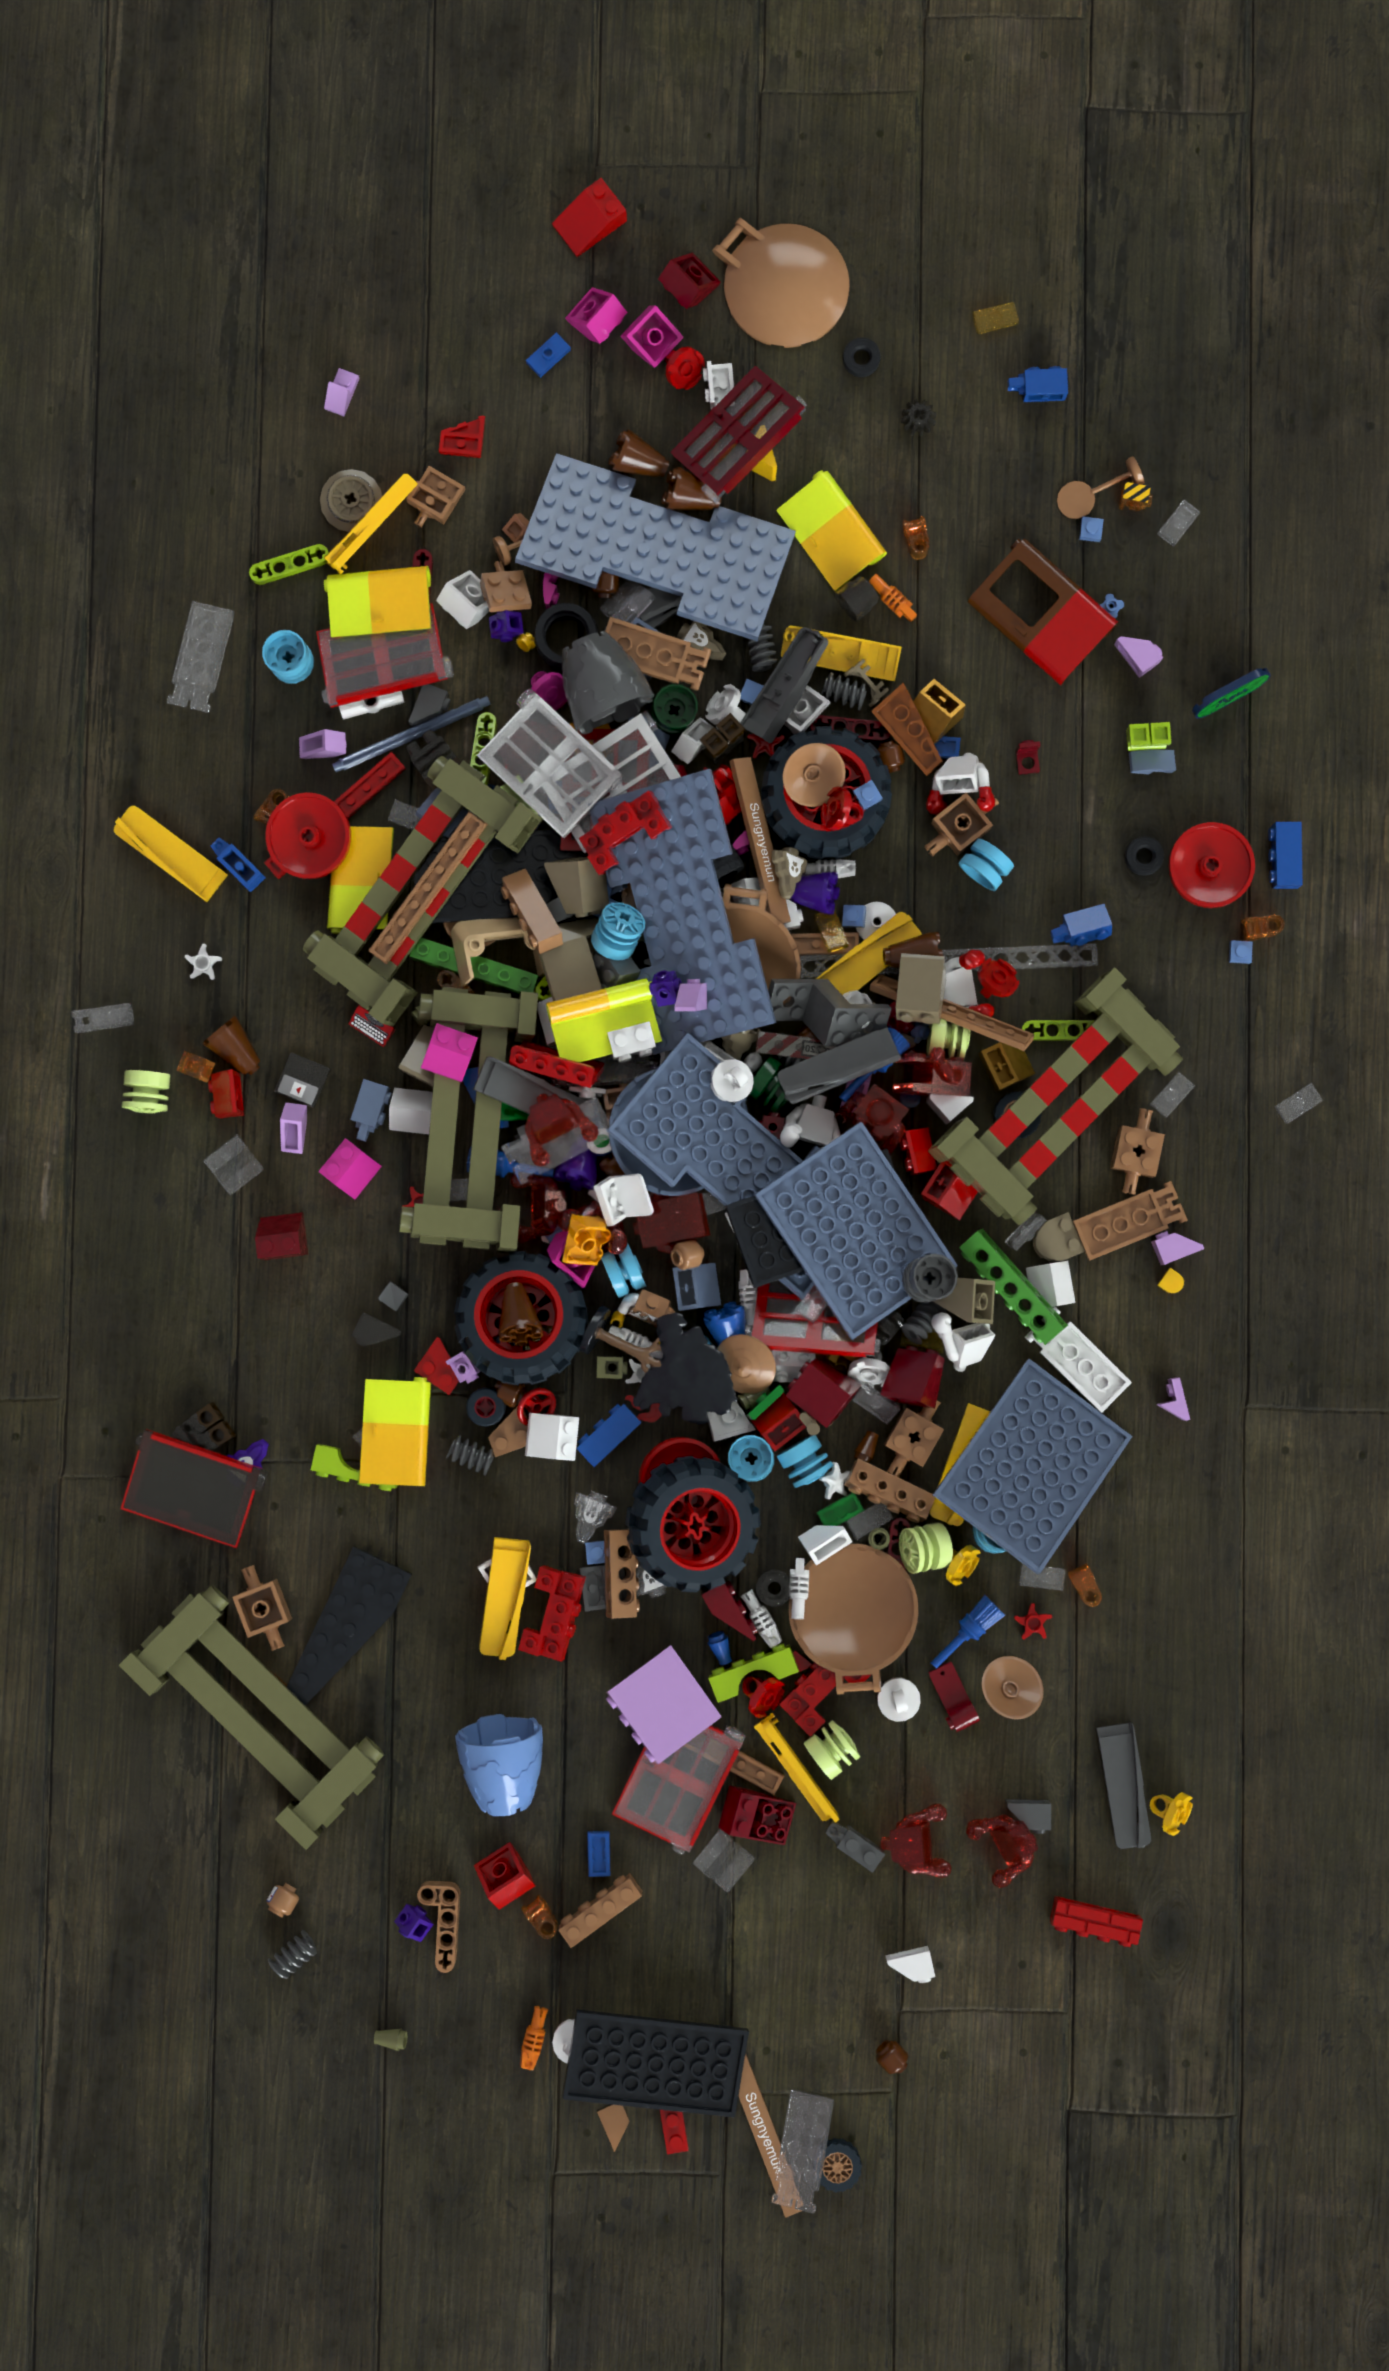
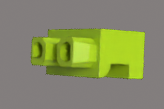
M1170 722L1150 723V725L1149 723L1129 724L1126 730L1128 751L1166 749L1167 745L1171 744Z

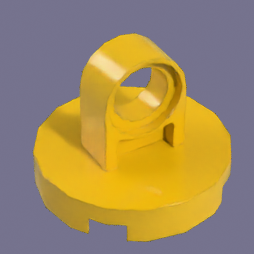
M967 1545L959 1552L953 1549L952 1561L947 1569L946 1579L955 1586L962 1584L960 1580L964 1576L968 1578L975 1570L980 1560L977 1557L980 1551L972 1545Z
M1181 1792L1174 1799L1162 1794L1154 1796L1150 1800L1152 1812L1164 1819L1162 1827L1164 1832L1172 1836L1180 1832L1177 1829L1180 1823L1185 1825L1192 1810L1193 1803L1189 1802L1192 1799L1191 1796ZM1158 1799H1162L1165 1802L1166 1807L1164 1811H1160L1157 1808L1156 1802Z

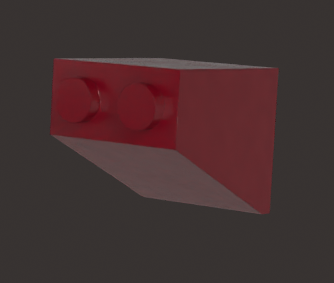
M303 1212L260 1218L255 1234L257 1259L271 1260L308 1255Z
M906 1346V1349L898 1348L880 1395L897 1403L935 1409L945 1358L938 1355L939 1352L936 1350L926 1349V1352H920L918 1348Z
M815 1358L810 1363L806 1361L799 1372L802 1374L798 1379L794 1378L787 1387L790 1390L786 1397L827 1428L839 1417L862 1384Z

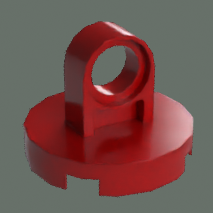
M689 346L682 347L677 351L672 350L664 358L667 363L666 378L674 388L688 390L701 379L702 374L700 372L702 366L705 367V361L702 354L696 349Z
M836 786L828 792L827 796L830 798L827 804L823 803L821 809V822L823 825H826L825 828L835 831L840 829L844 823L852 825L863 818L862 807L852 802L851 793L848 789ZM851 809L855 812L856 818L850 816Z
M988 958L978 970V979L984 987L979 993L986 999L992 994L998 997H1009L1019 986V980L1017 981L1015 976L1017 974L1016 970L1003 959L995 961L992 958Z
M759 1677L745 1678L742 1690L750 1698L748 1707L750 1713L757 1718H763L767 1716L765 1712L770 1708L774 1710L784 1695L785 1690L782 1689L784 1683L776 1677L768 1678L765 1681ZM754 1680L757 1684V1689L752 1693L749 1685Z

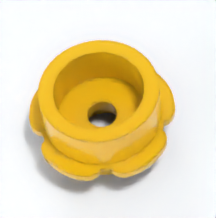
M526 632L525 634L518 635L516 643L523 651L529 652L530 649L535 648V638L532 634Z

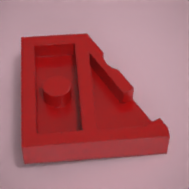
M479 416L478 419L468 423H460L454 428L449 427L441 430L439 454L481 458L485 416Z
M437 1337L414 1371L423 1378H427L429 1382L448 1395L452 1393L459 1382L450 1364L447 1365L446 1363L447 1360L451 1359V1356L448 1354L441 1338Z

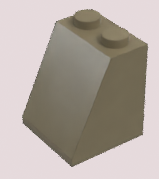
M588 857L568 858L544 863V867L566 914H575V917L600 914L601 910L609 904L606 873L598 875Z
M901 953L896 999L897 1020L940 1024L946 986L945 956Z
M423 1025L398 1068L402 1072L433 1087L434 1073L422 1069L421 1065L435 1026L430 1025L428 1027Z
M957 1278V1285L953 1292L946 1298L933 1302L966 1322L993 1324L995 1281Z

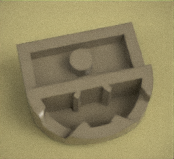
M1069 1212L1045 1221L1036 1227L1037 1230L1032 1242L1034 1250L1040 1258H1045L1050 1263H1056L1085 1252Z

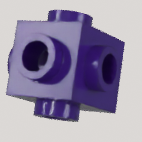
M504 610L489 617L491 638L500 639L501 642H510L514 637L524 633L521 612Z
M663 970L654 974L649 988L651 995L655 996L658 1007L676 1003L679 986L682 984L680 978H677L675 970L669 972Z
M409 1904L405 1905L394 1921L400 1928L398 1931L401 1935L419 1942L424 1939L434 1924L426 1916L427 1912L419 1905L414 1907Z

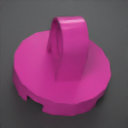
M540 671L532 677L530 701L537 694L555 711L567 702L562 674L554 672L547 674L544 671Z

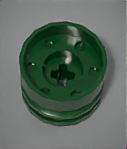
M670 684L663 687L657 693L651 709V719L654 726L670 736L681 735L695 720L698 711V701L695 694L688 687L681 684ZM670 710H672L673 712L677 710V716H675L674 714L670 715Z
M770 1056L753 1078L754 1083L749 1095L757 1100L764 1093L767 1097L763 1105L766 1107L771 1100L775 1101L770 1109L775 1113L788 1100L784 1096V1090L778 1079V1072L782 1063L773 1056Z

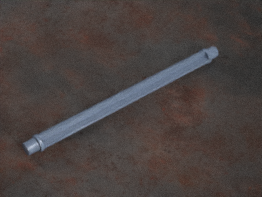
M487 696L481 699L477 698L456 709L340 758V761L332 764L335 772L343 769L345 771L363 761L397 748L461 718L482 711L484 707L491 705Z

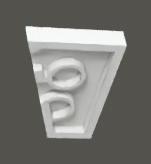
M733 1401L730 1412L723 1415H717L715 1412H706L713 1441L756 1430L737 1402Z

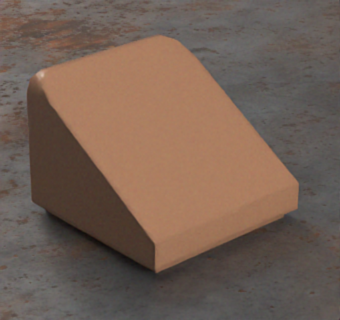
M521 513L514 514L502 530L515 543L523 540L529 521Z

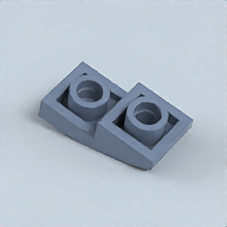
M1138 750L1129 752L1131 773L1149 775L1152 772L1173 773L1176 771L1174 750Z

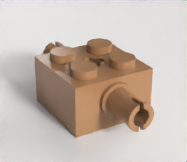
M965 793L933 818L931 824L939 835L924 847L927 851L930 850L929 854L932 857L946 845L959 856L978 838L980 839L989 832L993 824L985 816L987 812L981 811L968 793ZM995 798V806H996V805L999 804L997 798ZM965 822L966 825L965 827H959L958 823Z
M1139 1109L1136 1127L1122 1125L1118 1128L1110 1169L1122 1171L1126 1174L1123 1193L1136 1194L1139 1176L1156 1177L1165 1134L1149 1130L1153 1114L1152 1110ZM1137 1147L1141 1151V1154L1136 1156V1152H1133V1149Z
M939 1401L936 1402L935 1409L923 1407L921 1412L917 1414L904 1407L883 1444L896 1451V1456L887 1472L899 1478L908 1461H913L922 1467L924 1466L944 1431L943 1428L932 1423L933 1420H931L941 1404ZM917 1431V1437H919L918 1441L914 1440L911 1443V1438L909 1437V1434H914Z
M252 1565L241 1570L248 1586L247 1591L239 1593L232 1598L247 1637L249 1638L261 1632L266 1633L271 1650L274 1651L285 1646L278 1627L292 1620V1616L278 1580L275 1579L265 1584L263 1582L260 1583L254 1568L255 1566ZM261 1604L266 1605L267 1609L265 1610V1612L263 1610H259L258 1607L261 1606Z

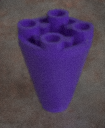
M827 871L802 875L801 881L796 883L795 892L789 900L823 914L833 915L835 911L834 900H838L840 888L836 887L838 872Z
M585 1129L584 1133L578 1135L556 1167L553 1176L557 1181L569 1183V1187L577 1191H581L582 1188L593 1190L596 1184L598 1156L592 1154L588 1149L587 1138L593 1132Z

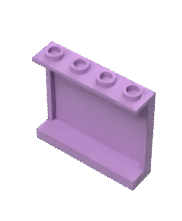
M671 1645L606 1692L608 1694L606 1700L613 1709L617 1707L621 1715L618 1717L625 1727L629 1725L634 1731L631 1734L638 1745L642 1743L646 1748L644 1754L651 1763L655 1761L656 1764H660L721 1718L717 1709Z

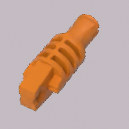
M875 574L868 583L881 595V600L899 618L903 615L912 622L917 617V614L910 608L913 604L895 586H889L878 574Z
M540 2006L534 2007L531 2025H528L520 2060V2066L523 2069L534 2070L541 2052L545 2036V2029L543 2027L548 2009L544 2007L540 2009Z

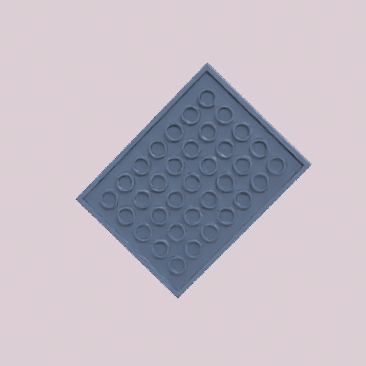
M859 1122L754 1194L851 1340L911 1299L904 1290L902 1282L903 1272L911 1261L930 1254H940L950 1259L955 1268L958 1266L862 1122ZM923 1278L924 1281L929 1282V1278Z
M1027 1359L935 1490L933 1496L1038 1575L1061 1544L1132 1436L1032 1360Z

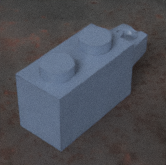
M363 1079L350 1119L356 1122L355 1127L359 1128L357 1140L366 1142L369 1132L374 1133L375 1129H378V1126L383 1124L386 1113H383L385 1104L389 1105L392 1097L388 1086Z

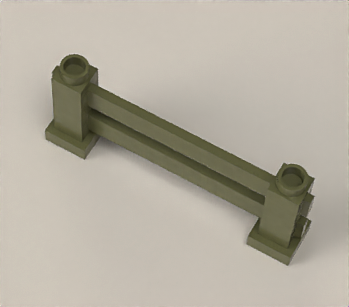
M442 987V990H434L432 995L421 993L418 1019L430 1020L429 1025L435 1026L438 1023L463 1033L465 1029L481 1031L478 1078L486 1057L491 1056L505 1062L507 1034H514L513 1042L523 1043V1041L531 1043L535 1036L538 993L521 991L518 999L511 998V994L485 991L484 995L468 993V989ZM434 1073L423 1204L415 1203L413 1207H401L399 1232L411 1233L410 1237L419 1238V1243L445 1246L446 1241L463 1242V1247L489 1250V1245H496L497 1253L509 1254V1252H515L518 1241L520 1206L503 1204L499 1211H492L502 1102L476 1091L466 1208L450 1207L460 1082Z
M211 1585L205 1592L198 1593L196 1597L189 1594L172 1612L175 1618L165 1628L161 1625L158 1626L141 1644L144 1650L141 1652L138 1649L131 1652L119 1666L149 1696L158 1692L169 1680L165 1675L166 1672H169L300 1801L296 1804L292 1800L275 1820L307 1850L323 1832L319 1826L323 1824L327 1828L346 1808L342 1802L352 1792L358 1796L377 1776L372 1771L377 1767L378 1761L385 1754L367 1736L360 1743L357 1742L349 1749L218 1620L225 1613L223 1611L224 1608L230 1603L220 1590ZM198 1640L330 1769L320 1781L187 1652Z

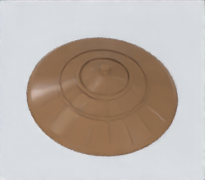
M811 743L798 748L787 760L783 771V784L787 794L796 803L807 807H816L827 803L830 798L827 796L828 792L833 787H842L844 784L846 772L843 759L834 748L822 743Z
M739 1334L730 1336L720 1343L717 1350L724 1354V1359L727 1361L729 1370L732 1373L733 1389L736 1392L756 1394L764 1391L771 1385L776 1374V1363L772 1352L762 1341L753 1336Z
M1015 1656L999 1657L993 1660L983 1673L982 1691L990 1707L1001 1716L1009 1719H1024L1034 1714L1040 1707L1044 1693L1043 1683L1038 1672L1027 1661Z

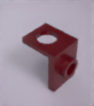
M1022 741L1016 748L1019 775L1040 772L1037 752L1041 746L1040 741ZM1030 757L1033 759L1034 766L1031 769L1023 767L1022 760L1024 758Z

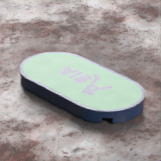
M1267 668L1256 669L1204 697L1202 700L1203 704L1200 706L1196 704L1193 707L1192 712L1197 719L1206 717L1262 686L1270 678L1271 674Z

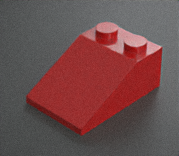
M600 178L584 189L556 218L552 226L575 256L579 257L627 221V212L608 185Z

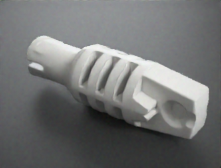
M842 859L818 860L816 863H807L806 873L803 875L831 871L838 872V878L855 876V861Z
M744 1269L740 1270L739 1296L741 1306H744L746 1329H753L758 1287L753 1288L748 1271Z
M611 1326L609 1329V1333L637 1347L647 1348L653 1344L649 1341L648 1337H643L634 1331L631 1332L629 1329ZM658 1350L649 1354L659 1360L663 1357L662 1351Z
M796 1558L795 1569H790L789 1597L792 1599L791 1619L801 1620L804 1619L805 1600H807L809 1593V1570H804V1558Z
M751 1589L741 1595L750 1611V1619H752L757 1631L768 1646L772 1648L781 1643L782 1638L777 1625L764 1605L761 1606L753 1590Z

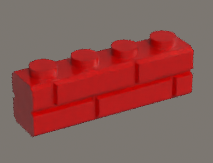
M1055 1896L1050 1923L1052 1926H1055V1930L1060 1932H1067L1068 1929L1074 1930L1076 1935L1088 1937L1091 1934L1097 1936V1939L1103 1942H1110V1939L1117 1940L1119 1945L1131 1947V1944L1138 1945L1143 1919L1140 1915Z

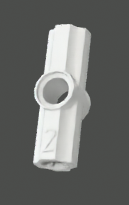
M402 691L373 697L376 698V703L372 706L366 705L368 699L340 705L342 718L344 720L365 713H377L380 709L405 703Z

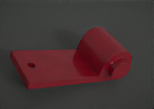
M951 1661L928 1672L949 1716L945 1719L951 1730L955 1729L956 1732H959L980 1721Z

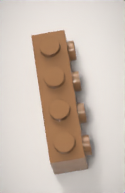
M526 868L503 877L502 895L505 900L509 899L513 915H518L522 931H527L531 947H536L538 953L541 954L563 945L562 932Z
M859 1458L853 1463L844 1484L849 1487L848 1490L857 1495L862 1493L868 1496L869 1501L875 1504L882 1503L888 1506L887 1509L894 1513L901 1512L907 1515L906 1518L915 1523L923 1522L927 1519L936 1498L933 1494Z
M630 1873L626 1876L621 1875L613 1882V1886L609 1889H602L595 1895L596 1898L594 1900L584 1902L578 1907L579 1911L573 1915L568 1914L560 1921L561 1924L558 1931L570 1948L642 1897L643 1890Z

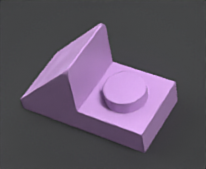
M339 368L334 382L329 381L324 409L345 416L360 379L359 375Z
M1180 1378L1168 1379L1169 1384L1166 1385L1168 1396L1172 1397L1173 1400L1158 1403L1157 1405L1181 1420H1190Z

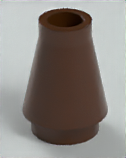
M867 1431L854 1450V1458L856 1460L859 1458L870 1464V1461L874 1460L879 1435L872 1431Z

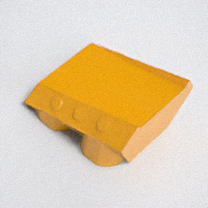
M572 1214L562 1262L597 1265L603 1256L602 1244L607 1243L611 1237V1232L606 1228L605 1219L597 1215L592 1217Z

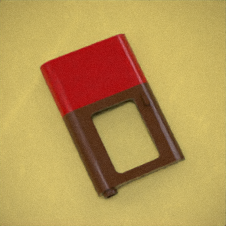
M1025 538L1022 540L1018 539L1011 546L1012 551L971 595L968 603L1061 686L1098 643L1115 629L1119 622ZM1016 560L1023 563L1059 596L1054 605L1033 627L1028 626L990 592L992 585Z

